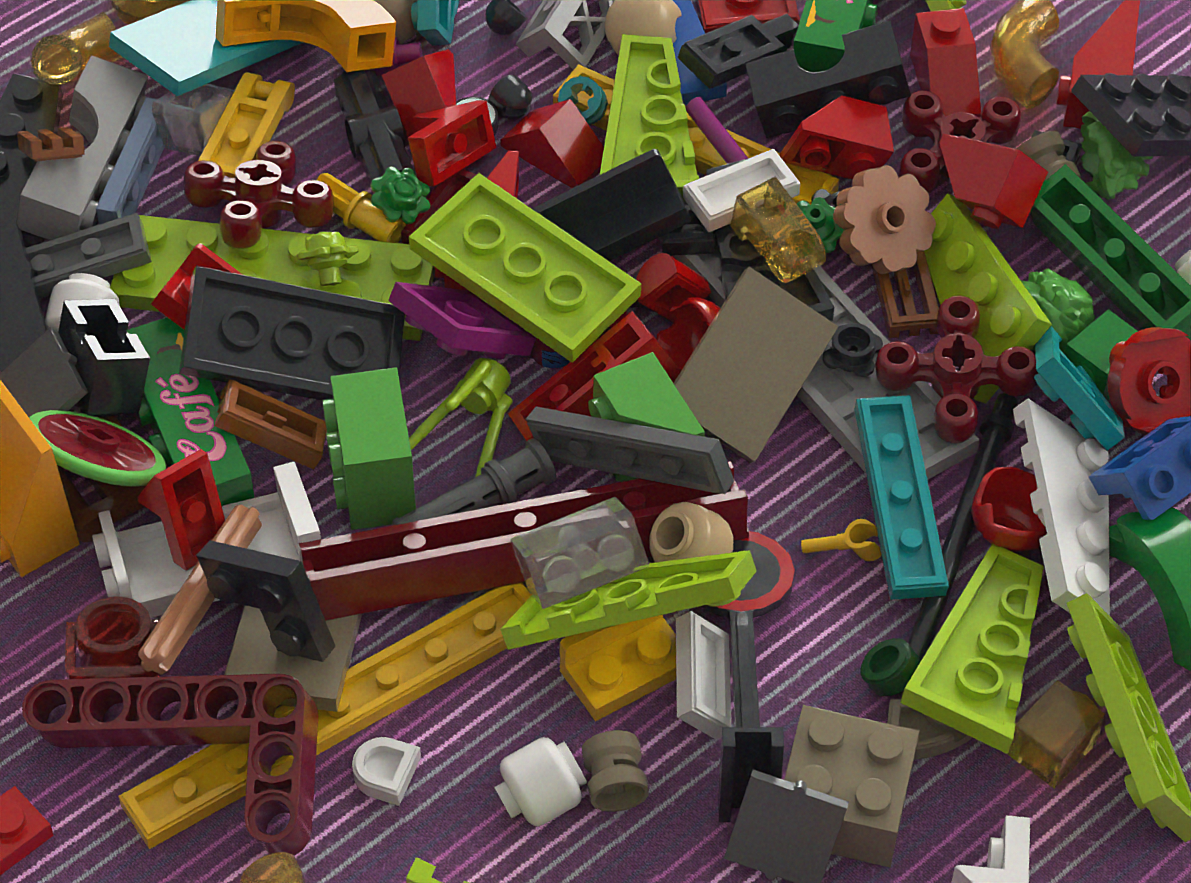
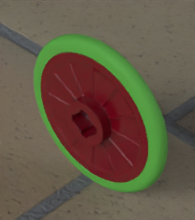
M62 410L42 411L29 417L51 446L56 464L78 475L104 483L136 487L146 486L154 475L166 469L163 456L153 445L132 431L107 420L87 414Z

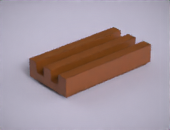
M68 127L58 128V135L48 129L37 130L38 138L28 131L17 132L19 150L34 161L78 158L85 155L83 136Z
M925 252L917 253V261L913 266L925 314H917L906 269L894 271L904 316H899L889 273L879 274L871 263L888 338H899L900 331L908 330L909 337L920 336V330L926 328L929 329L930 335L938 334L936 322L939 308Z
M229 379L221 391L220 399L222 401L218 406L217 412L219 415L216 418L215 426L314 470L323 456L326 436L325 421Z

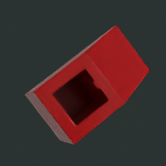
M841 95L803 120L779 156L787 164L848 179H853L855 174L882 167L894 153L887 107Z

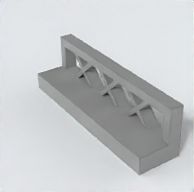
M543 0L516 42V45L528 57L550 46L573 70L578 64L586 67L605 36L606 15L615 0H598L601 10L600 17L589 16L586 0ZM567 26H578L582 44L579 51L562 35Z

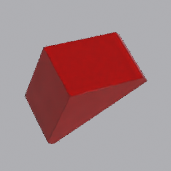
M449 49L422 56L382 74V78L408 137L413 135L410 122L411 117L429 111L456 106L454 55Z
M571 99L530 111L500 139L501 147L508 151H519L521 159L570 188L595 178L601 170L604 146Z

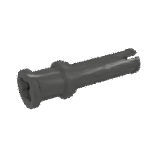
M531 438L525 442L524 449L500 462L494 459L486 462L484 467L481 468V475L438 496L436 499L404 516L393 519L392 524L398 525L487 508L495 504L503 505L516 502V496L543 482L545 485H550L556 482L557 476L554 465L541 443L535 438Z

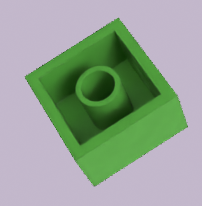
M397 367L331 376L333 398L322 400L337 510L348 508L351 530L391 525L393 519L400 518L416 509L412 454Z

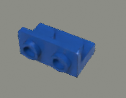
M1191 416L1166 420L1088 476L1098 495L1123 494L1124 498L1131 497L1144 520H1153L1191 493Z

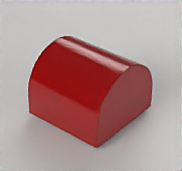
M659 253L649 258L641 267L636 278L641 283V296L638 298V302L671 322H674L676 318L675 315L670 313V308L680 305L688 298L701 297L704 299L711 294L709 283L704 276L666 253Z

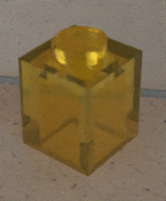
M1057 680L1016 723L1008 755L1055 789L1096 745L1105 713L1099 710L1087 695L1079 691H1072Z

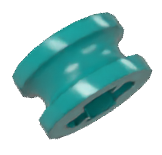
M578 76L571 78L560 89L558 102L571 99L576 104L579 92L585 91L589 96L594 94V97L587 101L589 109L582 112L577 108L588 125H593L601 120L606 113L608 105L607 96L603 89L589 77Z

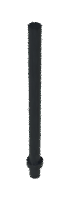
M1005 393L999 394L991 414L983 418L980 426V432L983 437L942 547L949 585L946 596L924 597L908 640V644L919 656L920 662L932 644L974 527L971 512L974 495L984 475L995 468L1003 443L1008 442L1012 437L1014 431V424L1012 423L1013 409L1018 404L1014 396H1009Z

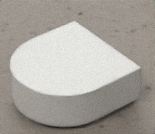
M387 737L374 738L363 743L355 752L352 761L354 781L359 790L367 796L399 806L421 759L420 747Z

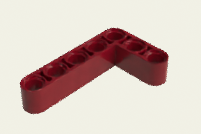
M279 673L59 679L39 682L31 687L25 695L22 703L24 719L41 737L56 747L249 743L244 812L247 830L267 852L276 857L286 858L295 856L308 844L312 832L318 710L307 691L292 676ZM291 698L297 699L296 707L292 713L282 718L274 717L275 710L281 702ZM239 700L238 708L233 715L226 719H217L218 711L222 705L228 701ZM177 701L181 702L180 710L173 718L160 721L161 713L167 705ZM123 703L120 715L113 721L104 723V716L108 709L115 704ZM66 704L63 716L58 721L47 724L52 710ZM287 755L294 757L292 766L287 772L282 775L271 776L272 765L277 759ZM281 813H290L289 823L283 831L278 834L267 835V827L273 817Z

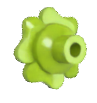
M319 232L312 235V237L306 236V250L299 252L294 256V259L297 263L308 264L313 270L319 271L321 286H329L341 283L339 268L347 262V258H351L359 251L358 246H347L344 237L339 232Z

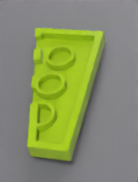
M622 34L600 175L652 149H658L683 198V185L700 178L696 171L693 143L690 141L687 126L688 118L685 104L682 101L681 83L672 38Z
M947 193L931 213L936 221V226L932 234V245L924 251L940 305L946 299L959 295L968 297L975 302L979 308L980 325L974 339L982 346L983 355L991 357L1000 356L1004 350L1016 346L1031 350L1052 323L981 225L970 217L971 211L968 207L956 199L955 196ZM993 384L982 385L979 387L978 394L973 399L986 404L999 387Z
M991 544L906 685L900 703L1008 754L1014 737L1016 712L1021 698L1023 673L1029 653L1030 634L1035 619L1044 566L1008 549Z
M748 550L549 576L500 630L509 650L703 605L722 606L736 600L740 596L741 590L757 570L751 552Z

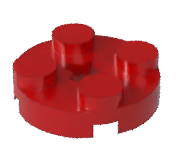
M1151 327L1134 333L1127 341H1121L1112 348L1109 355L1111 366L1108 374V393L1114 411L1123 421V427H1130L1140 434L1147 435L1168 419L1191 416V340L1185 337L1189 335L1177 329ZM1157 371L1159 374L1167 375V384L1160 387L1159 396L1156 395L1152 385L1153 377Z

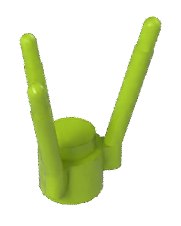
M489 358L475 360L452 393L409 437L411 450L450 411L455 410L460 403L466 410L474 414H484L486 411L491 410L493 413L475 477L481 475V468L493 458L504 415L513 403L512 398L505 393L511 383V376L508 371L495 360Z

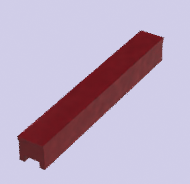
M728 461V465L734 478V466L731 461ZM639 478L299 543L300 556L324 619L327 621L607 566L634 558L652 557L649 549V539L655 520L663 510L681 502L697 504L719 514L729 524L733 533V541L749 538V529L747 527L748 496L745 489L739 490L735 479L726 494H719Z

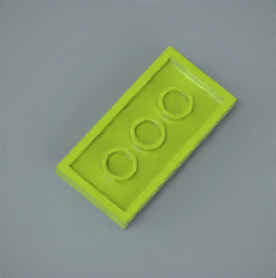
M480 173L409 236L410 250L572 363L641 296V283Z
M1088 593L1083 594L1066 603L1074 622L1067 630L1077 653L1083 659L1087 657L1093 673L1086 676L1090 692L1101 708L1106 706L1112 723L1105 725L1109 742L1120 758H1126L1131 774L1124 777L1127 790L1140 810L1146 807L1150 810L1152 817L1161 829L1168 826L1184 842L1190 841L1191 792L1130 637Z

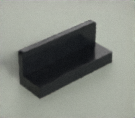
M652 149L532 208L608 261L620 257L692 221L682 195L658 149Z

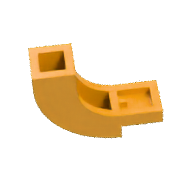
M217 0L215 37L222 46L268 40H295L318 46L329 52L346 72L392 66L396 21L374 0Z

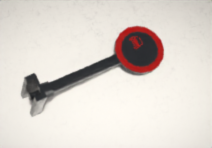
M749 531V538L733 541V552L750 550L757 572L741 590V594L736 600L722 606H700L718 616L727 617L730 622L735 727H722L718 790L719 822H731V808L741 807L753 770L782 778L784 754L783 727H760L753 618L763 616L779 608L792 592L795 568L790 554L777 541Z

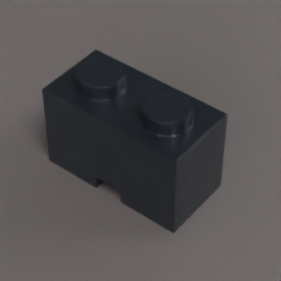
M116 299L63 301L58 333L68 353L77 358L75 367L88 390V393L79 401L87 415L111 417L122 413H139L150 357L138 336L127 332L129 321Z

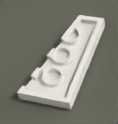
M1028 398L1015 407L1013 412L1016 425L1026 428L1028 443L1021 447L1024 467L1031 470L1034 469L1038 489L1030 494L1033 512L1038 515L1047 531V534L1040 538L1039 541L1051 601L1069 612L1066 603L1088 593L1110 616L1109 495L1099 496L1088 477L1108 463V451L1096 440L1091 438L1085 439L1077 430Z

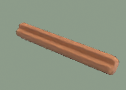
M241 504L235 506L212 541L247 549L262 526L258 518L260 512L254 507L247 508ZM199 561L138 652L142 660L141 667L147 672L153 670L160 675L168 672L215 599L207 586V579Z

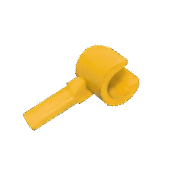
M866 519L853 521L848 525L845 533L837 534L836 536L801 540L803 554L836 549H852L865 561H874L882 556L881 549L875 542L866 541L870 537L878 536L876 526Z

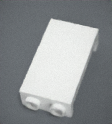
M291 462L273 467L278 492L224 505L222 510L226 520L232 509L237 505L241 504L247 508H256L260 512L258 518L262 526L247 549L301 561L299 543L319 540L321 536L296 464ZM110 511L99 512L98 515L103 533L92 535L100 568L112 567L102 571L109 603L121 601L127 624L163 615L195 566L186 571L173 562L162 521L116 532Z

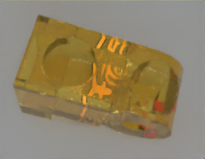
M776 176L736 196L731 228L742 241L748 238L761 256H765L770 269L780 281L788 283L824 264L826 253L819 234ZM764 199V203L755 208V204L759 200Z

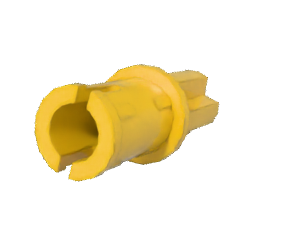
M322 173L318 176L316 180L325 182L330 186L334 197L333 212L343 218V224L347 228L353 229L357 227L377 241L399 242L401 231L406 226V223L401 218L396 222H389L383 211L371 204L372 195L369 192L362 191L359 193L329 173Z

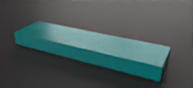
M911 396L856 399L854 411L890 600L946 596L949 585Z

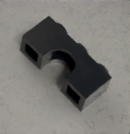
M890 20L842 34L845 46L844 55L837 65L826 71L809 72L802 69L798 64L793 49L745 63L755 108L766 138L795 131L803 120L841 95L878 105H886L893 101L910 97L909 85Z

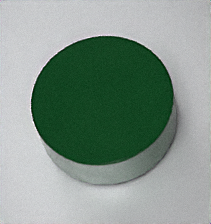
M900 638L884 640L875 645L866 654L860 668L861 677L875 694L879 696H892L905 689L920 664V658L905 640Z

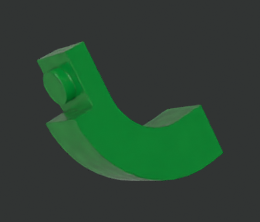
M1170 507L1153 520H1144L1139 512L1125 514L1117 519V524L1109 527V555L1133 567L1148 583L1160 605L1166 622L1174 663L1191 671V521L1173 507Z

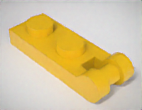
M245 72L198 161L215 162L220 165L225 176L235 178L236 168L246 161L255 160L257 149L263 143L271 140L284 112H288L293 104L295 84L280 79L276 83L263 81L261 75Z

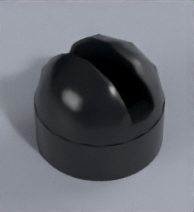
M491 0L485 13L487 25L491 31L499 35H508L515 32L528 19L511 0Z
M508 75L493 87L488 100L496 107L500 115L508 119H518L529 112L532 93L519 77Z

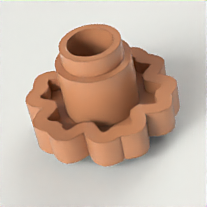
M888 165L855 174L853 186L843 189L838 193L837 206L833 214L835 223L844 229L840 237L841 248L847 254H850V258L857 266L872 263L874 269L879 274H886L914 266L917 261V253L931 247L932 234L936 226L934 217L925 211L929 203L928 192L920 186L915 176L905 174L898 177L895 170Z

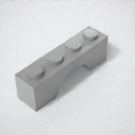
M91 55L74 88L69 123L85 136L90 146L84 150L85 155H82V157L37 161L20 195L17 225L20 230L53 240L96 226L98 221L96 211L98 200L101 194H103L145 101L148 75Z

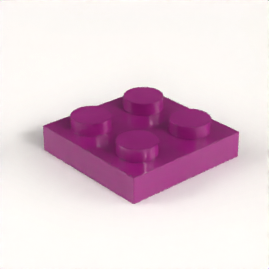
M395 282L388 300L406 314L405 321L418 329L429 331L438 338L436 344L440 348L456 355L464 356L470 350L479 351L496 359H505L507 354L530 356L536 341L535 336L469 290Z

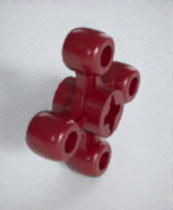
M926 90L913 92L910 97L906 98L903 106V127L909 134L915 137H930L934 146L930 150L915 148L908 151L901 160L899 176L912 174L918 180L920 186L928 194L931 193L937 186L941 174L949 178L939 144L943 133L986 143L1005 144L1012 141L1018 133L1021 122L1020 107L1010 98L995 97L984 105L979 118L966 112H957L945 116L943 114L942 102L936 94Z
M282 141L263 143L257 149L255 160L246 161L236 168L235 178L225 176L220 165L206 160L191 163L186 168L184 174V194L191 205L199 208H209L218 205L223 199L231 201L221 211L220 234L225 244L236 249H245L256 245L260 240L262 228L277 224L281 220L282 210L293 212L295 220L300 225L317 228L326 225L331 220L334 208L333 192L325 182L308 180L299 183L295 189L286 187L295 177L296 155L293 148Z
M959 295L946 299L939 307L936 324L941 339L936 344L934 352L917 353L906 342L894 341L884 345L879 350L875 363L877 380L888 390L903 391L910 388L917 381L932 384V388L941 397L934 412L935 431L941 439L953 444L963 443L969 440L975 433L978 423V410L972 399L978 394L980 386L993 384L997 385L1002 392L1009 396H1024L1035 388L1037 382L1034 376L1038 374L1036 371V356L1025 347H1010L1004 350L1000 356L995 357L983 355L982 346L974 339L980 325L979 308L973 300Z

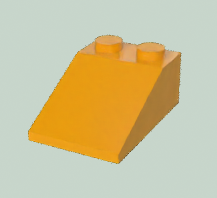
M0 380V564L9 560L22 578L80 544L53 450Z

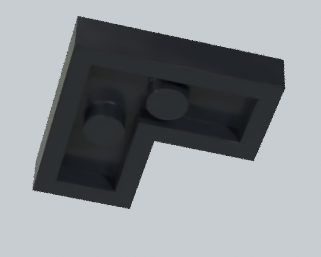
M211 540L196 555L207 579V586L214 595V598L226 603H237L260 609L270 632L271 641L277 651L288 656H300L324 662L336 647L301 561Z

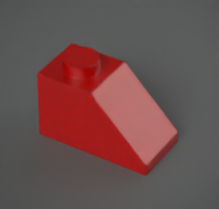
M965 9L916 13L910 57L920 89L933 92L939 97L945 116L957 112H966L979 118L981 116L976 43Z
M943 133L939 144L955 198L973 210L970 217L976 222L993 229H999L1001 223L1023 228L1048 171L1019 149Z

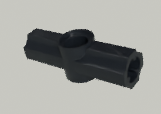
M367 69L352 72L344 70L339 77L334 79L335 94L345 117V130L351 153L355 160H361L370 185L373 179L383 176L386 169L390 166L396 167L400 172L405 168H410L415 172L405 149V138L399 113L394 105L388 106L375 70Z

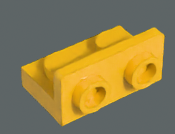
M663 615L566 636L559 643L560 672L595 722L676 680V634L663 618Z

